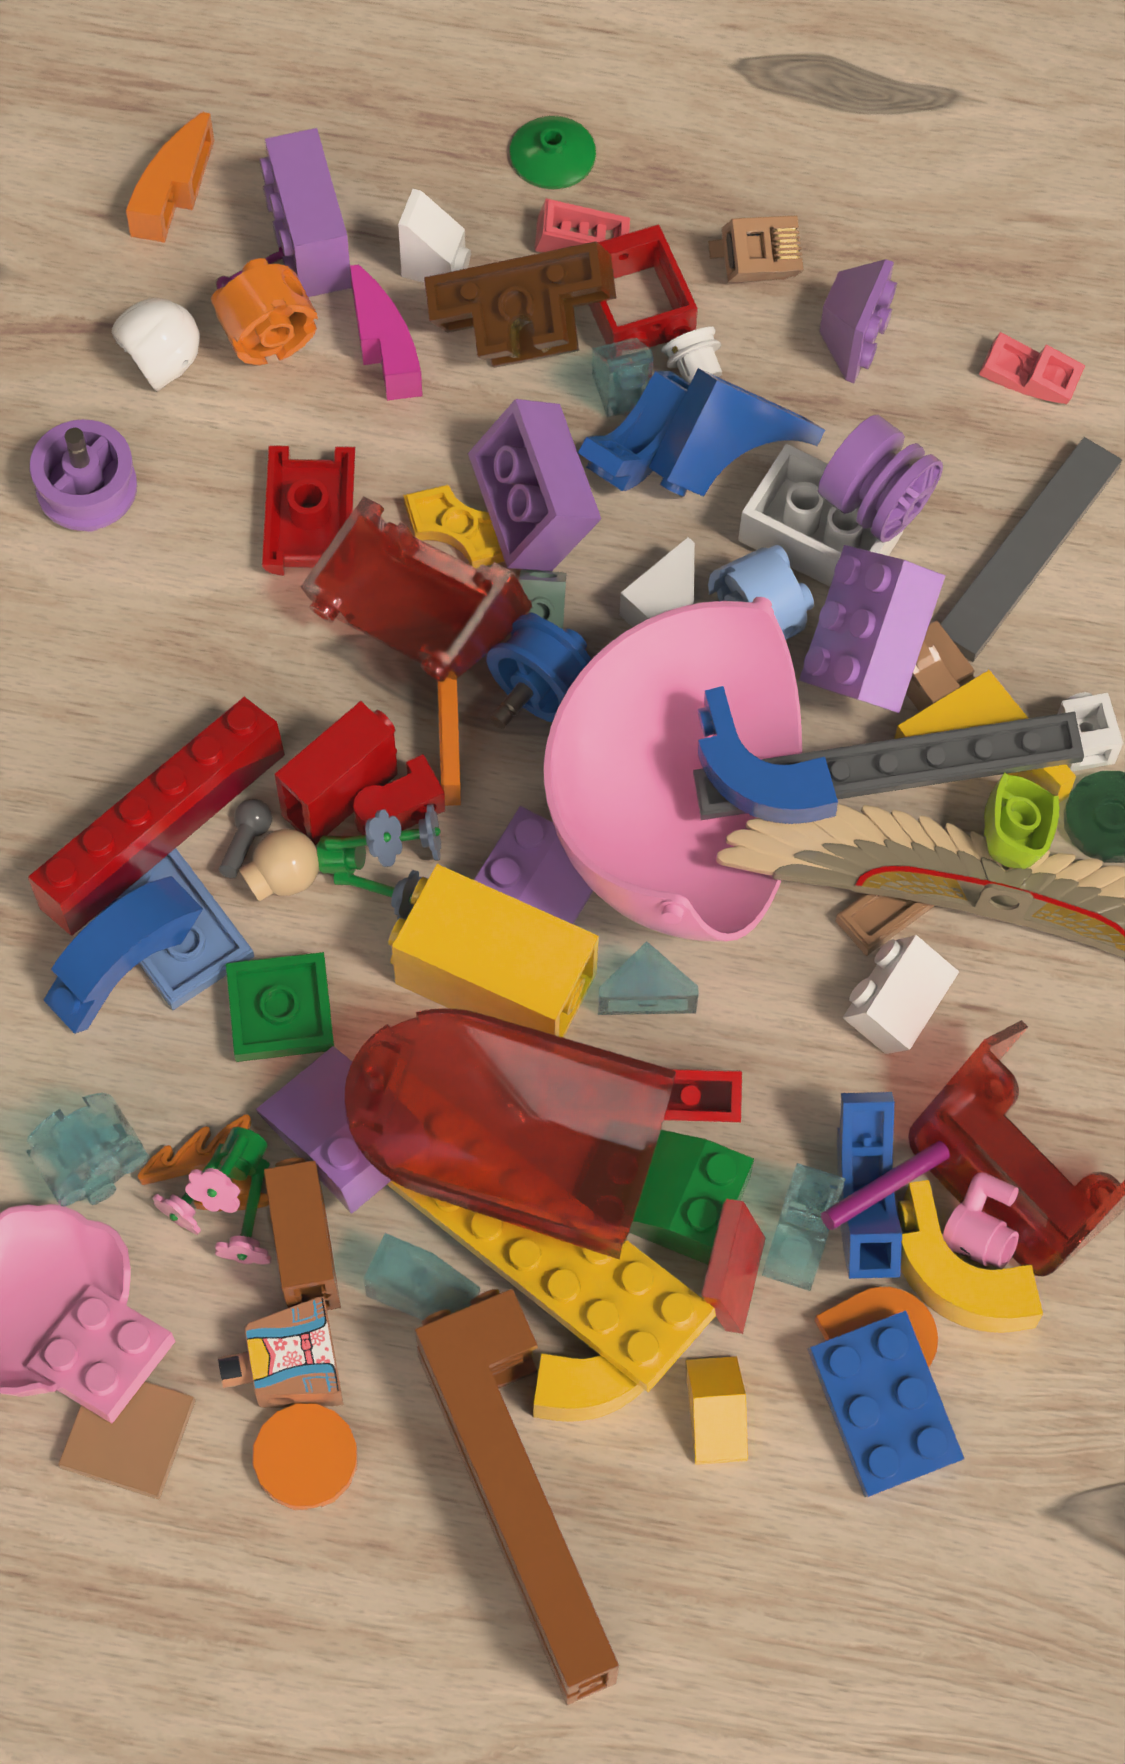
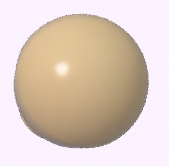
M292 829L276 830L267 834L257 844L253 853V861L238 870L259 902L273 893L279 896H291L305 891L315 881L319 871L317 848L311 839L299 831Z

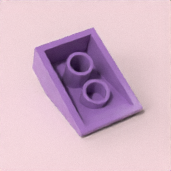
M334 1046L256 1109L257 1113L299 1158L305 1159L306 1162L316 1161L320 1181L351 1214L429 1150L421 1124L384 1086Z

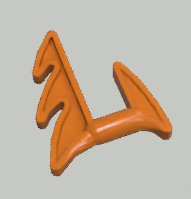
M248 1114L243 1115L225 1126L213 1138L206 1149H204L206 1141L211 1136L210 1129L207 1126L197 1131L178 1150L172 1160L171 1158L174 1154L172 1147L166 1145L139 1172L138 1179L140 1184L147 1185L188 1175L192 1170L202 1171L212 1159L218 1145L225 1143L231 1129L234 1127L249 1129L252 1123L251 1117ZM248 1175L244 1181L231 1178L232 1183L240 1190L237 1196L240 1206L237 1211L246 1209L252 1179L251 1175ZM260 1193L258 1208L269 1205L267 1194ZM193 1201L195 1208L207 1210L202 1202Z

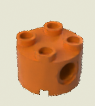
M257 258L246 263L240 275L228 282L225 287L216 290L211 297L216 316L237 357L247 364H268L265 357L276 354L279 361L290 357L309 342L317 329L314 323V319L318 320L317 313L296 273L286 265L268 264L264 258Z

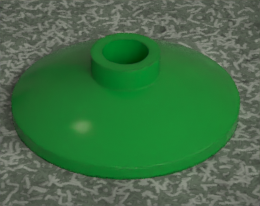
M544 116L527 122L515 133L510 144V161L515 172L527 183L543 189H564L581 182L591 172L596 160V146L589 131L580 123L562 116Z

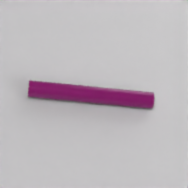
M941 1141L933 1143L821 1213L822 1222L829 1230L839 1227L947 1160L950 1156L947 1146Z

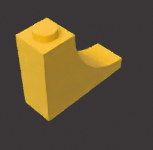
M988 670L899 724L894 739L1029 718L993 673ZM1067 764L1007 773L1028 779L1054 796H1059V803L1069 797L1076 779L1075 774Z

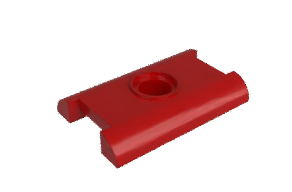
M269 445L262 567L267 572L284 576L285 567L330 568L331 576H339L350 570L355 447L335 446L334 460L291 459L289 446ZM306 503L317 504L316 506L311 508L301 507Z

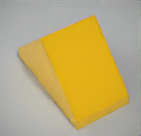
M737 1356L686 1360L695 1465L747 1461L746 1392Z

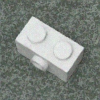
M917 935L898 940L892 939L881 947L874 959V962L877 964L868 978L862 980L854 988L849 997V1001L852 1004L843 1016L844 1020L885 1054L911 1049L959 973L957 969Z

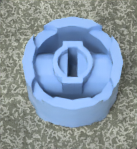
M774 545L770 548L762 547L715 569L709 577V595L717 592L719 601L753 602L755 597L769 599L785 640L805 629L807 611L814 607V599L810 589L804 583H798L790 568L787 553L780 545Z

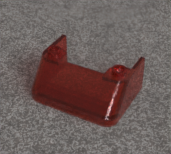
M1021 1020L983 1040L910 1127L908 1140L914 1155L937 1141H941L947 1146L950 1153L949 1158L929 1171L960 1203L964 1201L972 1178L979 1172L987 1173L1017 1187L1018 1194L1011 1206L987 1196L982 1212L1005 1222L1008 1228L1018 1232V1243L1012 1257L1020 1266L1032 1265L1035 1276H1047L1068 1262L1125 1210V1180L1120 1183L1114 1176L1106 1172H1093L1082 1178L1074 1186L1006 1116L1018 1099L1019 1087L1013 1073L1000 1060L1027 1030L1028 1026Z

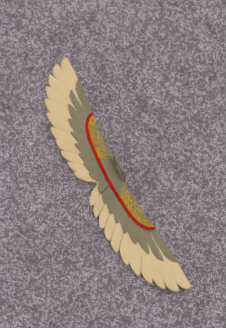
M838 804L835 817L809 823L784 824L760 818L748 820L746 823L747 829L735 830L726 837V843L734 847L725 848L717 853L716 862L720 865L770 875L773 879L853 890L852 892L895 897L961 910L1033 928L1125 958V867L1109 865L1100 868L1103 861L1099 859H1085L1072 863L1076 857L1074 854L1058 853L1048 857L1050 854V850H1048L1040 860L1029 868L1022 870L1021 868L1010 867L1008 870H1004L1002 864L993 860L989 855L986 839L975 831H971L970 836H968L961 828L947 823L943 829L938 823L926 816H919L917 821L905 812L892 810L890 814L879 807L863 805L862 813L842 804Z

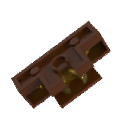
M596 241L424 277L429 321L446 333L474 328L477 357L482 360L491 359L492 367L494 368L579 351L574 307L617 298L611 254Z

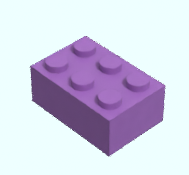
M313 128L265 138L267 157L259 159L265 183L263 191L268 212L273 213L275 220L272 222L277 245L282 247L284 253L282 257L283 265L290 267L296 273L308 297L352 288L347 232L318 129Z
M515 399L468 452L507 568L553 571L601 520L598 507L560 404Z
M844 545L840 559L835 566L834 577L825 604L820 611L819 622L810 649L805 656L804 667L799 681L900 713L946 575L903 559Z

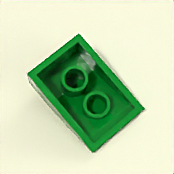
M611 1119L576 1201L606 1224L708 1265L723 1203L726 1202V1199L741 1201L751 1177L754 1158L707 1139Z

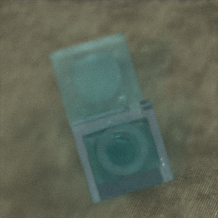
M799 1163L796 1164L762 1276L811 1291L830 1231L822 1222L821 1213L839 1202L846 1178Z

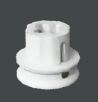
M714 327L699 328L676 337L661 348V352L668 355L667 367H678L682 379L688 383H691L698 368L720 377L722 370L714 352L722 344L714 339L716 329Z

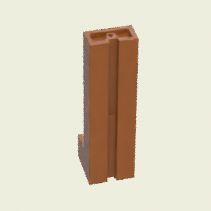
M513 1288L503 1293H500L498 1289H492L474 1297L470 1301L471 1306L460 1311L451 1313V1310L445 1309L426 1317L421 1322L422 1326L415 1329L418 1358L566 1705H569L616 1684L619 1664L499 1391L504 1386L537 1373V1368L532 1359V1350L537 1349L538 1344Z

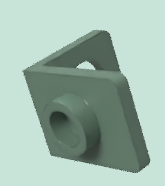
M520 570L517 618L532 612L563 629L567 573Z

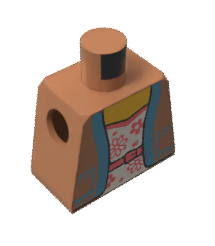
M324 1297L312 1299L248 1323L244 1326L248 1351L218 1357L223 1388L253 1383L259 1407L287 1408L294 1404H319L323 1407L344 1405Z

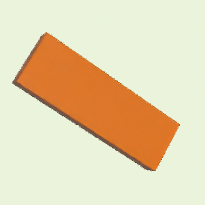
M456 656L439 657L440 660H437L441 787L445 793V806L461 805Z

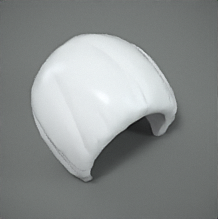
M149 298L140 301L123 312L112 328L113 338L117 344L132 356V359L156 392L183 375L198 353L200 336L194 318L187 309L170 300Z

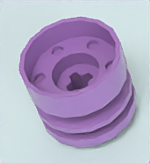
M873 415L860 423L836 450L819 481L818 493L844 514L851 513L859 507L856 518L857 523L864 529L871 528L873 536L884 543L900 534L924 508L936 488L944 465L933 454L925 455L923 447L918 443L910 444L902 450L905 439L904 434L880 415Z

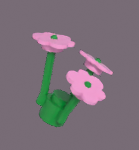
M234 1127L231 1129L225 1143L218 1145L212 1159L202 1171L192 1170L188 1176L190 1181L186 1185V1192L181 1198L172 1194L169 1199H164L160 1195L155 1194L152 1198L154 1200L153 1204L182 1228L185 1227L193 1234L198 1235L201 1229L193 1219L196 1211L190 1206L194 1200L200 1201L207 1210L217 1212L219 1209L228 1213L236 1212L240 1206L237 1198L240 1190L231 1182L230 1178L244 1181L248 1175H251L252 1179L240 1236H231L229 1243L217 1242L215 1255L243 1264L271 1263V1256L268 1255V1250L260 1248V1242L252 1238L262 1183L265 1177L264 1169H268L270 1163L262 1158L268 1145L263 1137L252 1130Z

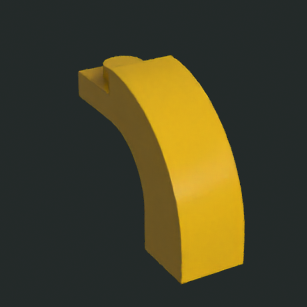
M924 1180L909 1183L903 1201L898 1202V1214L902 1230L911 1232L902 1234L901 1271L917 1296L939 1315L970 1329L1003 1333L1036 1328L1043 1315L1032 1265L987 1270L974 1267L962 1261L950 1250L941 1234L930 1181Z
M541 1354L533 1404V1417L565 1422L595 1419L624 1407L639 1396L644 1389L601 1355L587 1359H575Z

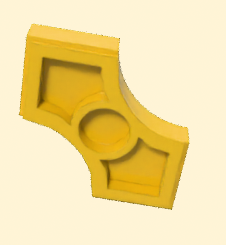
M448 484L403 495L404 505L415 541L434 540L449 544L467 558L472 569L505 561L489 513L475 510L460 502Z

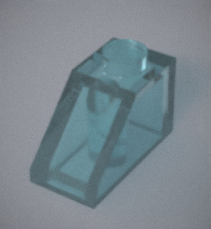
M387 1233L384 1234L364 1277L367 1297L421 1320L441 1310L449 1309L451 1313H455L471 1306L470 1301L479 1295L481 1287L434 1253Z

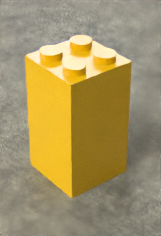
M436 864L429 879L423 876L417 883L411 897V904L414 906L407 919L399 918L391 931L388 945L392 946L390 963L394 965L395 984L555 1056L597 974L599 936Z

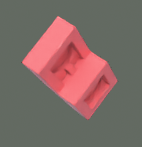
M1000 332L994 339L978 375L1031 397L1067 404L1071 400L1085 365L1048 345H1045L1039 353Z

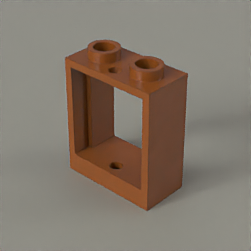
M303 1158L281 1160L275 1164L274 1168L264 1169L281 1286L287 1307L291 1308L312 1299L324 1297L327 1311L341 1308L324 1196L316 1161L306 1162Z

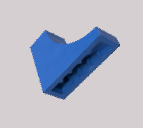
M698 368L649 468L663 478L660 485L669 491L684 497L687 490L704 497L713 481L725 467L745 452L763 444L786 440L800 441L818 446L825 429L798 413Z

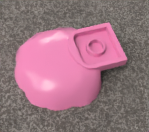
M59 1204L41 1206L22 1205L9 1207L0 1213V1394L25 1397L59 1391L108 1422L113 1423L175 1343V1339L169 1330L127 1306L130 1289L128 1248L118 1232L109 1225L87 1220L79 1212Z

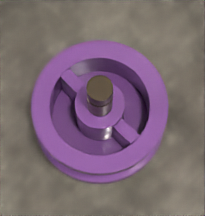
M95 420L68 421L46 432L32 451L30 474L36 489L39 505L43 512L58 525L78 531H96L119 520L133 504L137 493V478L133 467L131 451L127 441L113 427Z

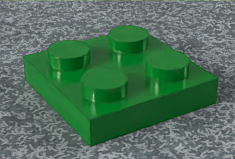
M324 952L226 963L233 1048L236 1062L326 1052L334 1046Z

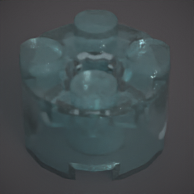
M97 1093L82 1097L87 1106L72 1112L66 1117L61 1109L55 1111L42 1121L27 1138V1142L31 1147L30 1150L26 1151L56 1201L62 1207L86 1198L91 1205L108 1199L117 1189L114 1184L125 1174L140 1169L148 1162L149 1155L144 1149L141 1140L110 1094Z

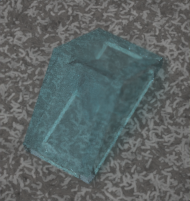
M646 941L599 987L598 1015L696 1014L699 997L698 985Z

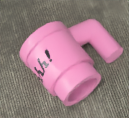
M984 1172L975 1174L964 1201L954 1209L943 1232L944 1241L950 1250L984 1266L990 1264L1003 1269L1015 1252L1019 1234L1017 1231L1008 1228L1005 1222L982 1212L987 1196L1011 1206L1017 1197L1018 1188Z

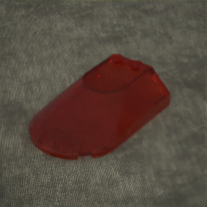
M453 1008L429 1009L416 1012V1018L400 1022L392 1027L388 1024L385 1025L363 1044L354 1057L348 1071L344 1092V1109L350 1133L361 1153L380 1173L402 1187L619 1260L628 1240L651 1166L676 1072L666 1067L481 1013Z

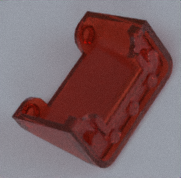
M363 496L301 585L304 593L312 601L309 606L310 610L329 623H333L337 619L421 663V669L440 682H444L446 678L457 680L485 656L495 644L500 643L512 632L514 621L519 616L527 615L533 608L532 603L514 572L495 562L491 568L483 564L478 569L415 538L407 525L401 522L398 526L392 522L386 523L381 516L384 512L383 506Z

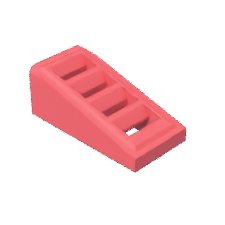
M546 198L537 219L534 250L542 253L595 241L601 242L607 240L605 239L606 230H613V238L629 233L630 218ZM570 228H577V232L570 231ZM589 229H595V237L588 235Z

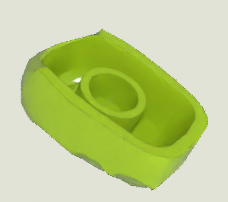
M1004 772L991 791L984 811V836H986L988 853L991 858L1004 866L1021 868L1022 870L1031 867L1040 860L1050 849L1059 820V796H1054L1028 779Z

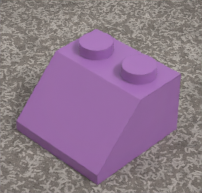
M522 806L518 808L474 879L481 884L571 924H574L593 892L568 858L558 838L554 823Z

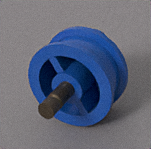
M532 612L519 616L511 625V637L507 642L495 644L486 656L487 665L493 678L507 694L501 706H498L490 715L489 719L492 724L499 729H505L513 719V716H516L522 707L543 720L553 722L558 707L569 687L592 660L585 651L587 644L583 637L572 629L563 630L554 623Z

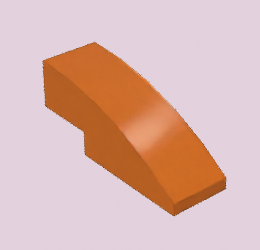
M201 112L185 124L162 146L146 167L134 188L126 208L131 237L165 243L176 207L193 210L214 144L210 113Z

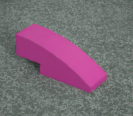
M359 264L350 265L352 293L363 365L381 363L387 401L423 396L421 368L416 347L404 319L378 282Z

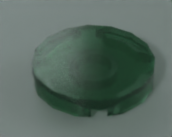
M1099 771L1085 776L1076 784L1069 795L1063 811L1064 828L1072 844L1086 856L1099 859L1104 863H1124L1125 773L1122 771Z

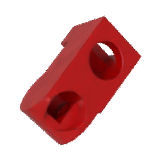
M424 754L406 762V776L384 786H367L358 792L354 798L353 808L356 827L362 835H366L367 820L375 818L378 810H386L389 816L398 818L401 831L418 824L419 819H425L427 805L432 804L437 815L446 811L445 793Z

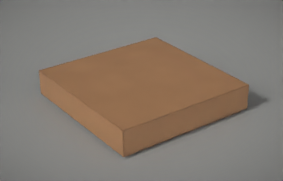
M144 1382L113 1423L108 1422L81 1405L58 1465L63 1470L160 1500L196 1402L195 1398Z

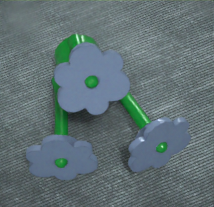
M432 804L427 805L425 819H419V829L401 831L398 818L389 816L387 811L382 809L376 812L375 818L367 820L366 835L322 836L317 847L319 870L323 874H334L335 885H351L391 897V905L394 908V914L397 915V920L399 918L406 920L414 906L411 904L412 894L417 883L422 878L419 877V871L412 870L408 878L400 880L395 887L356 876L354 872L361 870L365 865V846H368L369 852L373 857H378L383 867H390L395 863L396 855L402 852V842L420 839L423 848L430 847L434 861H439L441 857V830L437 813L434 811Z

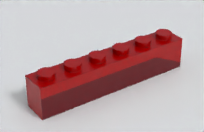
M245 696L28 876L40 910L68 934L73 936L285 756L277 721Z

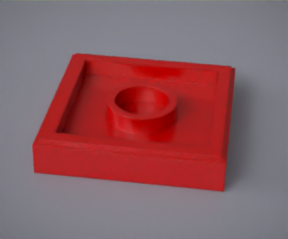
M726 1199V1202L723 1203L701 1295L706 1303L715 1308L716 1317L725 1331L743 1334L766 1238L744 1201Z

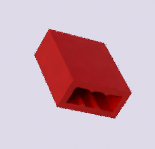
M360 701L274 774L281 816L297 831L311 839L314 845L319 843L322 836H327L354 813V798L360 790L371 785L384 786L398 775L397 749L395 747L394 735L396 730L391 720L382 711L375 710L373 712Z

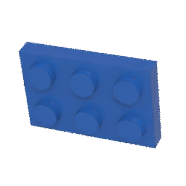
M906 1311L807 1348L864 1497L872 1496L964 1460L963 1453Z

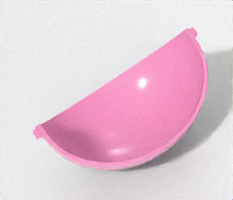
M755 597L753 602L715 601L687 605L663 612L627 630L603 648L579 673L560 703L550 728L544 758V786L554 827L568 858L588 886L612 908L630 920L666 935L697 941L737 940L747 935L761 921L781 883V880L773 879L770 875L723 866L716 862L719 851L734 847L726 843V837L735 830L747 829V821L757 819V817L750 814H740L701 820L693 777V770L703 769L698 757V740L712 737V735L704 737L697 709L704 707V690L724 686L738 737L751 754L762 760L802 753L801 713L794 667L784 634L771 607L772 603L765 597Z

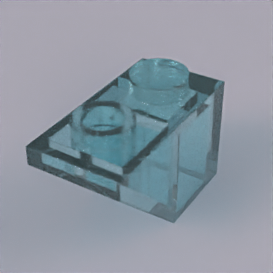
M637 338L593 348L592 375L607 417L619 414L629 415L652 377L654 359L652 350Z

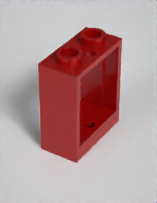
M659 224L598 242L611 254L614 279L654 267L673 309L617 326L606 301L588 304L612 359L625 355H638L647 348L667 343L676 337L696 330L698 307Z

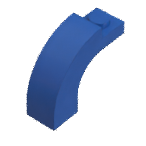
M655 371L633 410L614 431L604 436L585 438L578 453L589 460L586 468L621 491H627L645 480L653 472L649 466L690 383L671 371Z
M724 686L704 690V707L697 709L704 737L711 735L712 737L698 740V757L708 779L726 800L747 814L775 823L801 824L836 816L838 799L825 756L791 765L771 764L757 758L744 747L738 737Z
M172 876L152 881L131 891L94 918L66 947L51 968L57 975V978L43 1000L74 1034L88 1030L116 984L145 958L158 951L182 944L203 908Z
M892 1092L841 1093L840 1128H837L839 1201L893 1169L895 1101ZM893 1192L841 1225L844 1257L849 1279L900 1277L902 1231Z

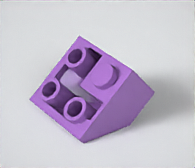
M884 259L839 271L824 303L819 332L845 380L855 383L861 367L865 369L870 368L877 349V343H874L878 333L884 334L892 314V308L889 307L897 288V282L891 281L894 265L892 261Z

